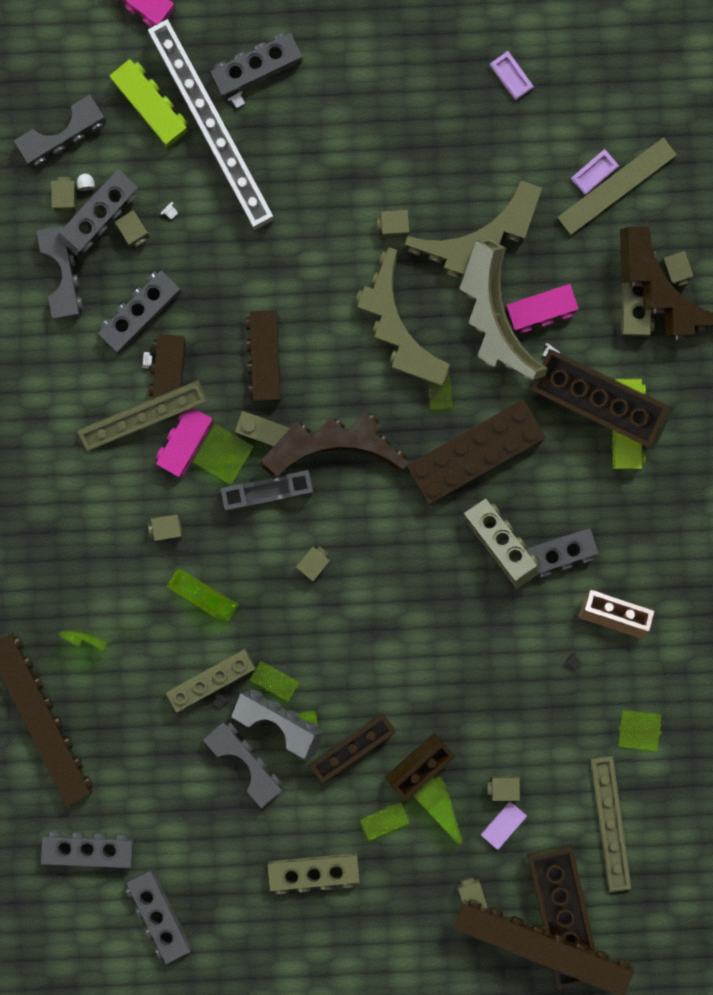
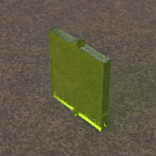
M622 710L621 725L618 726L620 730L618 746L657 751L659 735L662 734L660 731L661 714Z

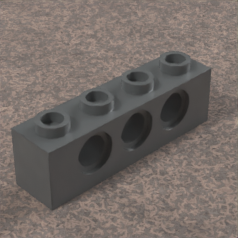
M281 33L273 38L274 41L268 44L263 42L253 48L254 50L247 54L245 52L237 54L231 62L216 64L213 67L214 70L210 72L222 98H228L234 93H238L303 62L302 55L292 34L286 35ZM274 50H279L282 56L279 59H272L270 53ZM253 60H260L262 65L258 69H253L250 67V63ZM234 69H239L242 72V75L237 79L230 77V72Z
M118 169L56 237L75 255L80 250L84 253L93 244L90 239L95 234L99 237L106 230L107 226L105 223L109 218L114 221L122 212L119 209L124 202L128 205L137 196L134 191L138 186ZM115 193L118 196V202H112L108 194ZM94 209L102 210L104 217L97 218L94 215ZM79 225H86L89 228V234L81 233Z
M162 270L159 273L156 271L152 273L146 280L148 284L143 289L137 288L131 295L133 299L127 305L125 303L121 304L115 311L117 315L112 320L108 318L100 325L101 331L98 334L118 354L182 292ZM153 289L160 291V297L155 301L150 300L148 297L149 292ZM137 305L144 307V313L141 316L133 315V308ZM120 321L128 322V329L125 332L117 330V325Z
M590 528L525 549L529 555L532 553L538 560L539 577L552 574L551 569L560 567V570L573 567L572 562L581 560L582 563L594 560L593 555L599 554ZM572 543L576 544L579 549L578 554L573 557L567 553V547ZM551 550L557 553V560L552 564L546 560V554ZM519 556L511 558L512 562H518L521 560V557Z
M48 831V834L42 837L41 864L131 868L133 866L134 838H129V834H115V837H106V833H93V836H84V832H71V835H62L61 831ZM63 842L68 843L71 846V852L63 853L60 849V844ZM83 844H91L94 849L93 853H84L82 849ZM105 845H113L116 848V854L108 855L105 852Z
M153 868L129 879L127 887H125L129 898L134 899L137 904L135 910L141 920L144 919L148 926L145 930L149 939H154L157 945L155 951L159 959H164L167 964L189 953L192 947ZM148 891L152 893L153 900L151 902L144 901L142 899L143 892ZM156 911L160 912L163 915V920L155 922L151 914ZM163 932H170L173 940L165 942L161 938V934Z

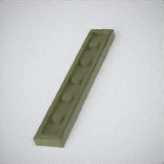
M663 137L558 216V221L571 236L672 160L677 154Z
M199 380L81 428L78 430V434L86 451H89L204 404L208 399Z
M613 756L590 758L609 892L630 890L631 882Z

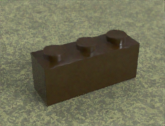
M158 334L157 339L153 340L152 351L156 353V360L151 362V375H154V384L150 383L149 397H152V399L182 387L186 345L185 336Z
M433 733L384 778L401 798L406 801L454 759L455 755Z

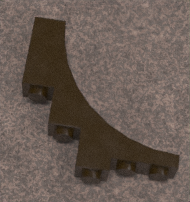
M626 227L620 229L622 283H630V287H643V310H652V314L664 313L665 337L673 336V340H687V336L694 335L695 331H707V327H713V312L704 310L688 301L676 291L665 277L652 247L650 228Z
M364 412L348 431L344 429L345 426L341 421L336 418L333 420L330 417L314 436L310 434L311 431L307 426L302 423L299 425L295 422L258 465L276 479L288 467L303 458L335 450L354 451L370 455L385 462L399 473L409 463L406 461L407 457L401 451H395L389 446L390 442L384 436L376 434L381 428L377 418L372 414L367 415Z

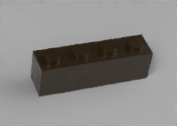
M277 310L250 311V317H246V330L251 331V339H247V352H251L252 361L247 363L248 375H252V383L248 384L249 397H253L254 402L281 401Z
M381 712L311 761L309 766L320 782L324 783L393 735L396 730L386 715Z

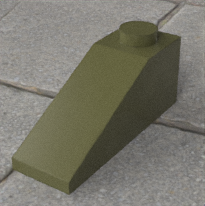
M242 411L235 433L275 446L290 428Z

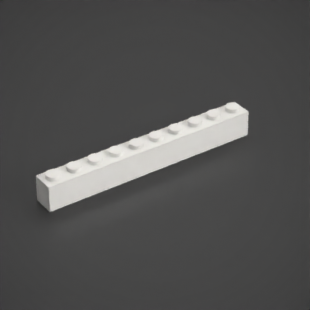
M168 19L148 29L154 44L254 230L273 221L274 217Z

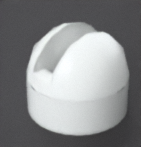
M84 173L78 177L76 182L78 191L95 189L92 176Z

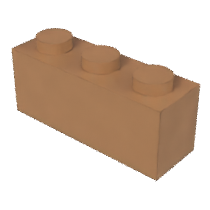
M590 590L584 597L579 618L642 639L650 630L654 611Z

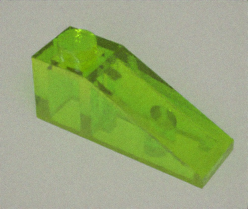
M177 568L167 585L168 588L226 623L229 622L239 605L226 595L180 568Z
M433 776L413 796L460 845L462 839L446 790L448 785L440 777L435 779Z

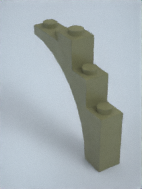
M521 181L514 197L504 211L491 223L474 233L443 241L422 240L407 236L404 247L408 248L407 252L413 255L420 256L422 253L428 255V259L437 263H441L442 260L446 261L444 270L448 271V276L457 279L460 276L464 277L476 241L489 238L500 244L502 235H506V239L512 242L519 243V240L524 241L542 187Z
M489 238L478 240L475 243L460 286V290L467 293L466 295L469 298L476 300L468 323L476 327L475 329L478 332L485 334L477 357L484 360V363L490 367L505 364L507 368L519 371L524 378L529 380L544 377L548 368L535 360L521 345L506 317L500 283L502 262L506 248Z
M389 247L387 252L383 251L379 264L382 267L380 272L374 274L371 283L374 288L365 286L363 291L359 290L355 303H358L357 308L359 310L381 318L380 321H376L373 328L375 339L399 348L398 351H393L390 359L394 370L443 387L451 367L450 364L434 357L423 349L408 333L399 317L393 291L394 268L398 251Z

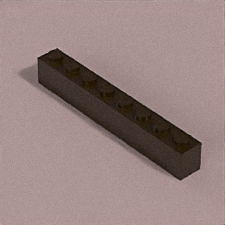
M11 633L0 639V675L65 806H68L92 793L91 788L94 786L88 775L85 776L81 769L84 766L78 755L75 756L71 749L74 746L68 735L65 736L61 729L64 725L58 715L55 716L51 709L54 705L48 695L45 696L41 689L44 687L42 680L38 675L35 676L31 669L34 667L31 658L28 655L25 656L21 649L24 647L21 638Z
M464 899L453 928L616 995L626 994L634 973V967H631V963L619 958L616 961L609 958L610 955L604 951L597 950L594 952L589 950L588 946L584 943L576 941L574 944L567 941V937L559 933L552 935L545 932L546 929L539 925L533 924V926L524 924V920L519 917L512 916L509 918L504 916L503 912L497 908L491 907L487 909L482 907V903L474 899H469V901Z

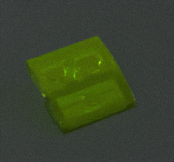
M214 423L192 462L232 485L254 446Z
M67 629L59 634L77 647L84 645L87 641L101 651L106 650L112 642L105 637L84 630Z

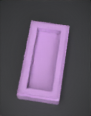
M509 51L490 63V67L515 101L533 89L534 86Z
M604 149L577 172L571 180L586 195L616 170L619 165Z
M509 801L485 828L481 836L498 850L527 815Z

